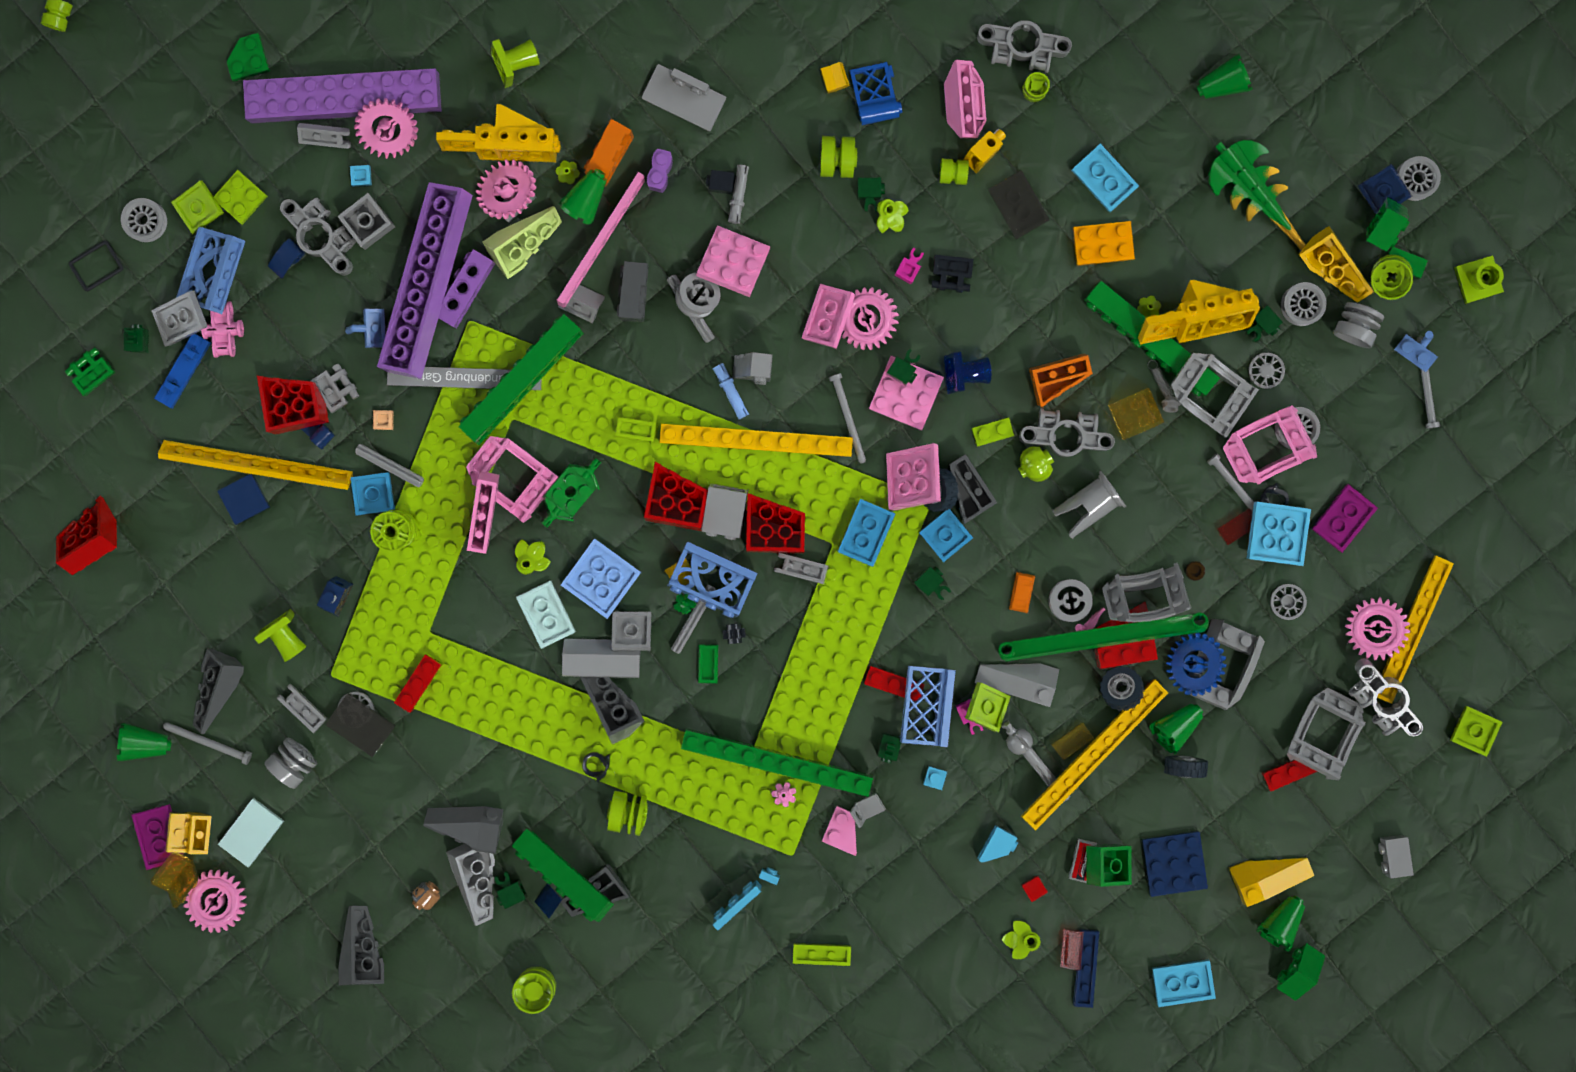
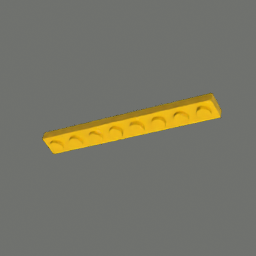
M1438 556L1433 557L1405 621L1410 623V625L1405 627V629L1410 630V633L1404 634L1409 640H1402L1405 647L1398 646L1399 653L1392 651L1393 657H1389L1382 673L1383 677H1392L1402 682L1454 563ZM1395 687L1386 688L1381 694H1378L1377 698L1392 704L1398 690Z

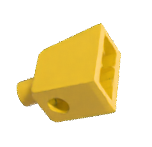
M997 129L994 133L988 131L969 150L963 160H969V167L976 174L1002 147L1003 143L1001 141L1006 137L1005 133L1000 129Z

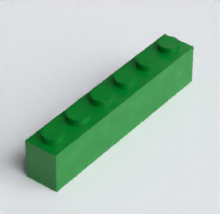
M526 828L512 845L516 850L515 854L520 859L529 861L528 866L535 872L540 871L543 874L541 878L550 885L553 883L557 887L555 890L564 897L566 895L570 898L569 903L576 909L580 907L584 911L583 916L589 921L595 920L600 922L614 905L533 831Z

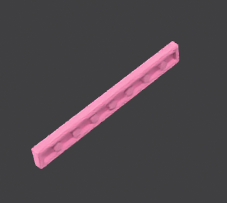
M638 172L557 299L559 306L564 308L570 301L644 184L643 174Z

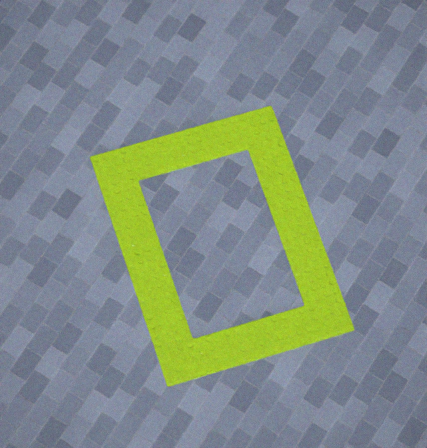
M469 321L450 368L512 370L514 363L518 359H522L527 354V349L533 344L474 321ZM563 356L542 378V389L531 390L479 446L458 426L462 418L470 415L474 410V406L487 397L486 394L490 389L442 387L410 469L422 476L424 482L420 487H416L406 481L395 508L406 510L412 514L417 522V536L413 543L399 551L387 552L379 549L333 666L331 676L395 701L424 655L427 654L440 662L442 666L414 709L595 780L597 779L585 774L583 771V759L592 752H597L604 756L609 754L610 767L606 772V776L600 782L633 795L637 794L639 797H642V795L647 796V800L787 855H794L821 787L820 784L683 750L681 746L685 735L684 731L643 715L644 722L629 737L611 744L588 694L431 633V627L471 526L476 486L472 484L466 466L490 436L506 438L511 422L517 420L650 473H653L656 461L665 468L674 471L708 490L711 483L746 489L748 493L805 513V533L832 544L825 563L829 567L824 585L817 583L755 746L825 764L830 763L927 515V507L920 505L895 511L889 510L888 484L886 482L815 454L660 443L661 424L741 430L751 429ZM618 417L656 422L654 442L616 437ZM495 464L488 473H492ZM860 499L895 513V517L873 567L838 552ZM590 757L586 762L588 770L592 772L605 770V766L598 757ZM785 782H789L790 789L796 788L797 792L793 794L796 801L794 803L789 801L788 807H783L782 803L779 805L774 803L776 797H773L771 793L773 790L777 791L775 787L777 783H781L784 786Z

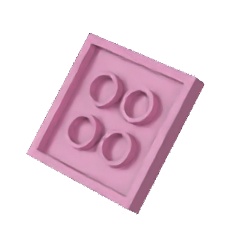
M717 226L696 276L750 297L771 247Z
M890 356L869 409L922 431L944 377L910 364L917 368L914 372L917 376L912 384L908 382L904 386L886 375L896 358Z
M932 443L886 454L889 510L895 511L941 501L938 444Z

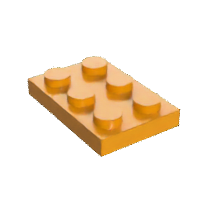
M1131 221L1073 227L1077 266L1135 259Z

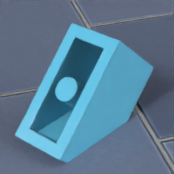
M995 825L977 859L983 863L1009 855L1010 851L1013 852L1017 847L1016 835Z

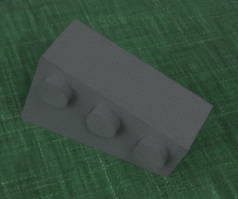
M624 261V266L620 268V278L623 279L618 291L620 304L617 305V316L621 321L644 323L648 263Z
M966 454L948 465L949 471L952 472L958 483L957 503L963 524L997 503Z
M608 863L587 879L612 903L629 898L631 895L630 891ZM566 895L562 898L561 904L571 917L584 913L580 907L578 909L573 907L569 903L571 899Z

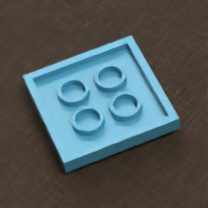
M1254 501L1246 559L1304 566L1311 509Z

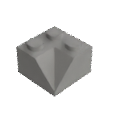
M369 193L337 216L364 250L395 228V225Z

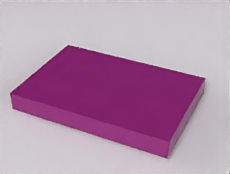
M1346 484L1311 530L1340 553H1343L1378 507L1349 484Z
M170 804L131 815L146 870L185 859L184 853L166 852L169 813H172Z

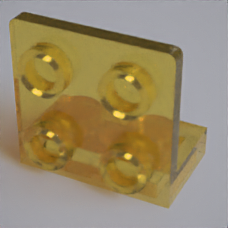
M1146 388L1109 405L1123 440L1164 423L1150 388Z
M172 852L153 876L151 883L168 891L172 907L175 909L185 901L189 891L196 887L198 875L192 859L180 853Z

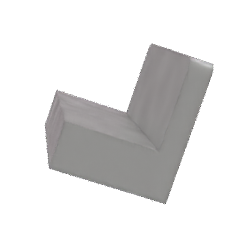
M579 285L566 307L563 308L559 305L558 307L593 323L605 297Z

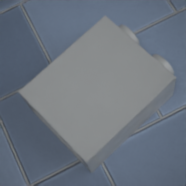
M711 483L708 488L702 532H706L708 536L724 535L726 539L730 540L740 538L748 490Z

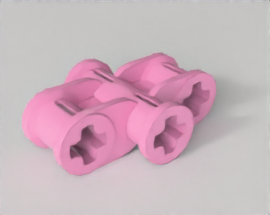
M228 301L222 314L210 311L211 324H207L208 327L201 330L203 339L212 337L214 358L222 355L234 357L236 353L234 336H244L243 321H233V305L231 301Z

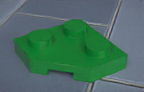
M259 33L239 38L229 56L227 65L233 82L270 71Z

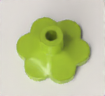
M562 161L560 166L556 168V174L561 183L573 184L580 175L575 162Z
M1154 296L1141 298L1137 310L1146 318L1151 315L1158 316L1161 303L1156 301Z

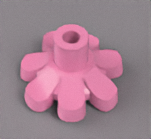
M785 782L784 786L781 783L775 785L777 791L773 790L771 795L776 797L774 800L776 805L782 803L783 807H788L789 801L792 803L796 801V798L793 796L797 792L796 788L790 789L789 782Z

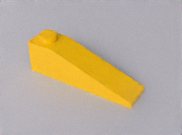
M1330 226L1313 236L1299 253L1312 272L1317 273L1325 281L1337 287L1357 303L1374 292Z
M1307 857L1280 860H1250L1229 867L1241 901L1247 907L1264 901L1314 876Z

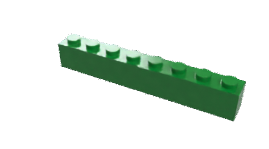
M1102 281L1094 287L1084 300L1087 303V308L1093 312L1097 311L1102 315L1101 319L1107 324L1112 323L1116 326L1115 330L1120 335H1127L1132 339L1130 342L1135 347L1143 348L1146 351V356L1153 361L1155 359L1161 363L1160 367L1169 373L1171 371L1177 376L1192 355L1172 338L1140 345L1138 336L1146 317ZM1207 367L1191 392L1197 397L1206 396L1220 377Z
M565 314L554 320L553 326L541 334L540 340L527 349V354L522 359H518L514 363L513 369L500 378V383L487 392V397L483 401H479L474 406L473 412L463 417L458 427L478 446L584 334Z

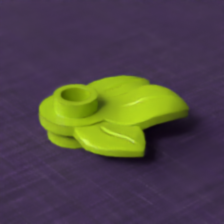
M890 199L880 201L877 206L879 213L877 227L879 231L884 233L890 228L895 232H901L904 227V218L902 216L909 211L907 205L902 201L894 202Z
M524 540L518 542L515 548V555L518 559L516 566L521 574L528 575L533 571L541 572L550 565L551 561L543 557L545 554L544 542H534L530 546ZM529 562L530 566L524 567L522 564Z
M1018 920L1013 921L1014 931L1008 932L1002 937L1004 944L1013 949V959L1027 957L1029 952L1038 949L1041 943L1038 934L1032 932L1027 923ZM1033 938L1034 943L1028 944L1027 940Z

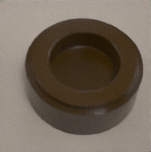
M1190 562L1185 568V574L1190 580H1200L1205 575V567L1200 562Z

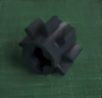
M740 624L726 625V630H722L723 640L727 639L728 644L742 643V638H746L745 628H741Z

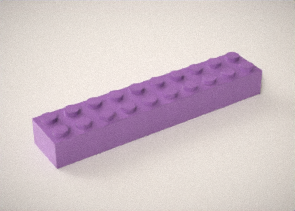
M436 69L243 80L245 119L250 123L357 117L358 111L363 110V105L369 106V101H373L376 104L377 98L381 102H384V98H387L389 103L394 99L396 105L402 103V108H409L407 113L442 112L440 79Z
M430 182L428 184L377 365L378 368L389 373L417 379L422 378L473 196L463 188Z

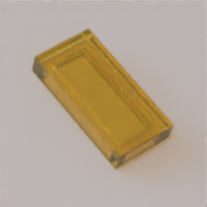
M1081 722L1051 745L1064 761L1094 739L1084 723Z

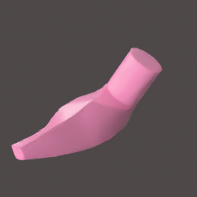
M1105 608L1097 611L1084 625L1077 624L1075 630L1093 629Z

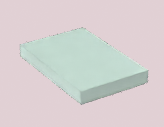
M551 580L516 597L541 649L576 632Z
M253 798L218 845L249 868L283 824L284 820Z

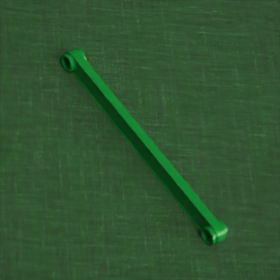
M1195 613L1153 621L1004 642L999 646L998 653L1002 660L1009 662L1204 632L1209 626V621L1205 614ZM1197 620H1202L1205 622L1202 625L1195 624ZM1006 649L1012 650L1009 654H1003V651Z

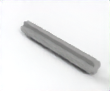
M672 275L667 279L675 293L681 283L676 275ZM690 317L706 343L712 341L714 335L704 319Z
M363 444L357 446L355 452L357 455L416 487H420L423 484L424 478Z
M707 585L705 590L707 592L715 591L716 588L711 585ZM700 600L697 602L671 647V650L675 653H681L705 611L706 603Z

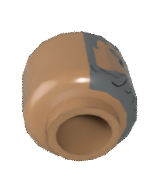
M431 881L428 883L421 882L411 894L412 904L418 910H430L440 899L439 888Z

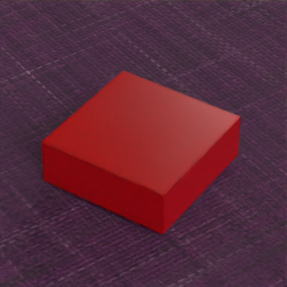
M1038 875L1021 885L1031 902L1048 893Z

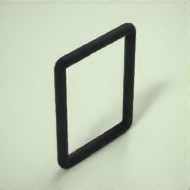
M106 240L69 262L71 270L87 292L124 269L111 245ZM106 245L120 268L91 286L86 287L73 264Z

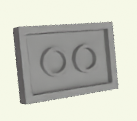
M189 291L152 310L165 347L171 346L208 327L194 291Z

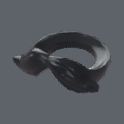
M1277 483L1266 487L1260 496L1261 502L1270 503L1266 493L1282 494L1285 496L1283 505L1288 506L1289 503L1287 491L1279 488Z
M597 752L586 755L582 763L585 774L596 778L597 782L603 779L610 767V755L604 756ZM590 757H598L605 766V770L592 772L588 770L586 762Z

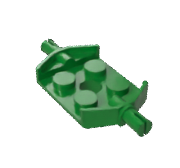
M595 458L589 466L569 464L544 494L543 499L548 509L547 517L541 522L544 526L548 528L556 518L574 521L572 517L596 488L600 489L594 475V471L601 464L598 459ZM574 487L571 495H565L566 488Z

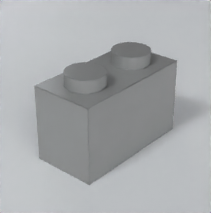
M1396 835L1380 838L1381 843L1378 846L1380 854L1383 855V862L1381 863L1383 874L1389 878L1412 876L1413 868L1408 837Z

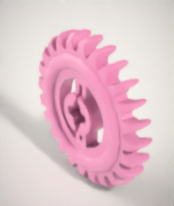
M377 98L376 104L373 101H369V106L363 105V110L358 111L355 122L359 123L354 125V129L359 130L356 131L355 136H361L359 143L366 142L364 149L371 147L370 154L377 150L378 157L384 152L386 159L389 153H392L393 158H396L397 151L403 156V148L409 152V145L414 146V140L417 139L416 133L418 132V128L415 126L417 121L412 119L414 117L413 113H407L409 111L408 107L402 108V103L396 105L394 99L389 103L387 98H384V102ZM384 115L392 117L391 119L382 118L378 123L376 132L373 131L372 124L377 117ZM399 123L400 133L397 137L391 139L394 135L396 124Z
M505 160V166L498 161V169L491 165L493 172L485 170L488 177L480 176L484 184L477 183L478 187L482 190H476V193L481 196L476 197V199L480 202L479 207L483 209L485 214H489L490 217L501 219L503 216L504 219H508L510 215L513 218L516 212L521 214V209H527L526 204L532 202L530 197L535 196L533 191L536 189L534 184L536 179L533 177V172L529 170V167L523 165L520 161L517 164L515 160H512V164H510L508 160ZM509 179L517 180L519 185H513ZM495 196H501L504 200L511 201L499 202Z
M865 287L862 289V293L857 289L855 290V297L843 329L845 332L842 335L843 339L849 337L847 340L848 344L854 341L855 348L859 344L862 350H865L866 345L872 350L873 344L880 348L879 341L887 344L885 337L892 338L889 332L897 331L892 326L893 324H899L897 320L893 319L899 316L898 313L893 312V310L897 309V306L890 305L894 300L892 298L887 299V293L881 295L882 291L880 289L875 293L873 287L869 289V292H867ZM866 305H873L879 310L881 319L878 326V316L869 310ZM859 308L861 312L858 315V321L868 329V332L858 330L855 325L854 317ZM868 315L871 317V318L869 319V321H870L869 323L866 322V320H868V318H867Z
M1381 597L1378 598L1377 603H1375L1373 598H1370V604L1363 600L1364 607L1357 604L1356 608L1358 611H1350L1354 617H1347L1351 624L1345 625V627L1351 629V631L1345 635L1352 636L1348 643L1355 642L1356 644L1352 649L1360 648L1359 655L1366 652V659L1371 654H1373L1375 661L1378 655L1381 656L1382 660H1385V654L1392 658V651L1399 653L1398 646L1405 647L1402 640H1409L1404 636V634L1410 633V630L1405 629L1410 623L1403 621L1407 615H1400L1403 608L1396 610L1397 603L1389 606V599L1384 604ZM1373 615H1382L1389 619L1392 627L1386 626L1380 620L1372 621L1369 625L1364 623ZM1378 623V624H1379V627H1382L1383 629H1391V630H1390V631L1382 630V631H1379L1378 634H1376V631H1374V630H1372V629H1365V627H1371V628H1372V627H1375L1376 624ZM1364 631H1368L1371 636L1377 638L1384 636L1386 633H1391V636L1382 643H1374L1366 638Z
M220 869L216 871L215 875L213 870H209L208 876L205 872L201 873V878L195 876L194 880L196 883L189 882V886L192 889H185L189 896L183 897L184 900L188 901L183 907L189 908L185 914L192 915L189 921L196 920L195 927L201 924V930L204 931L208 927L210 933L213 932L214 928L220 933L221 927L225 931L229 929L228 925L234 927L236 924L233 920H241L237 914L245 913L240 907L247 905V903L241 902L247 896L240 895L245 888H237L241 881L233 883L235 876L228 879V872L221 876ZM209 888H218V891L206 897V907L203 909L201 904L203 893ZM226 894L228 898L226 910L220 915H211L212 911H216L225 905ZM217 896H219V897L217 898V899H218V900H217V904L213 905V904H214V901H215L214 898L217 897Z

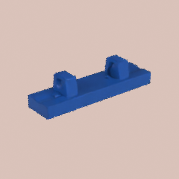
M196 333L191 335L154 399L173 409L211 342L203 339Z

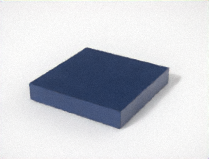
M1392 164L1358 185V188L1375 214H1377L1387 197L1399 204L1412 197V194Z
M249 474L217 491L235 525L270 508L253 474Z

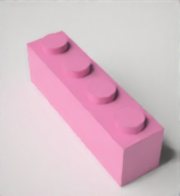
M482 471L479 474L467 551L484 554L487 552L500 477L498 474Z

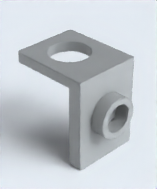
M877 793L854 803L850 814L860 828L866 819L885 811L886 808Z

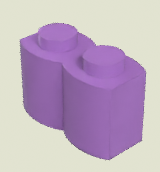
M657 149L652 157L653 168L649 171L647 177L649 190L661 193L665 191L668 184L667 174L670 172L673 164L671 152Z

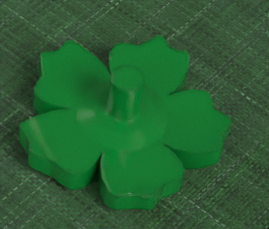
M679 594L676 596L677 603L673 606L678 612L682 611L684 615L691 612L690 608H695L697 603L688 599L687 594H684V596Z

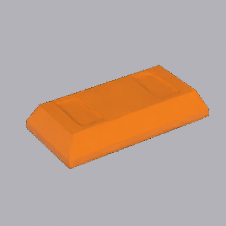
M1016 572L1009 610L1028 613L1035 580L1034 575Z

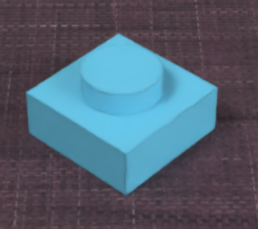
M370 165L350 166L351 186L372 185Z
M928 766L923 785L942 790L947 771Z
M767 867L766 869H761L759 878L777 885L780 875L777 874L778 871Z

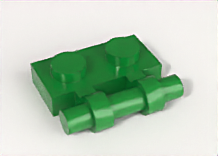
M96 347L84 352L79 360L70 363V367L65 370L69 377L74 373L77 375L72 382L83 396H87L115 373L103 357H100L97 361L95 360V356L100 353ZM89 362L90 366L82 371L81 367Z

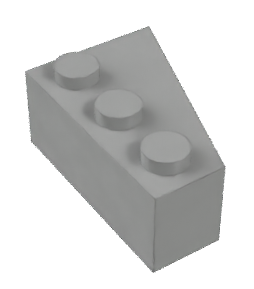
M746 353L745 356L743 354H740V356L735 355L732 378L754 380L755 384L766 385V382L771 380L772 354Z

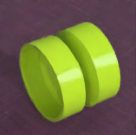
M822 136L820 177H833L835 167H839L841 178H853L854 167H857L855 137H842L840 147H836L835 136Z
M530 967L524 970L512 989L515 1005L521 1011L529 1014L544 1011L550 1005L555 995V978L547 969L542 967Z

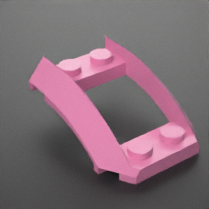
M1291 405L1267 415L1231 435L1223 450L1239 482H1253L1258 485L1282 471L1317 457L1316 446L1312 444L1295 407ZM1278 422L1293 453L1257 470L1242 439Z
M490 436L466 466L468 474L471 477L472 484L477 487L480 472L488 473L506 449L537 472L536 476L515 502L497 490L496 502L524 523L532 517L531 514L542 502L544 494L558 479V476L509 438Z

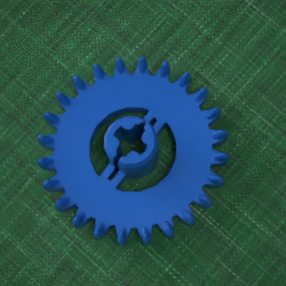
M1195 633L1196 637L1193 634H1188L1189 640L1182 636L1183 643L1175 641L1178 649L1170 648L1175 654L1167 655L1173 659L1171 662H1166L1167 665L1172 666L1171 669L1166 670L1168 673H1173L1169 680H1176L1173 686H1180L1178 691H1185L1186 695L1191 693L1193 696H1197L1198 693L1204 695L1205 690L1210 693L1212 690L1211 686L1217 688L1216 681L1221 682L1220 675L1225 674L1222 668L1226 667V664L1222 663V661L1226 659V656H1221L1224 649L1219 648V642L1214 643L1213 637L1208 639L1207 634L1201 636L1200 633ZM1194 651H1202L1207 655L1209 661H1206L1203 657L1190 654ZM1208 668L1205 675L1196 679L1190 677L1186 672L1187 670L1200 674Z

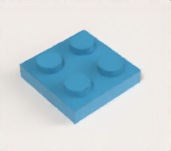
M390 472L351 477L356 516L395 509Z
M950 509L944 511L919 532L942 562H945L973 539Z

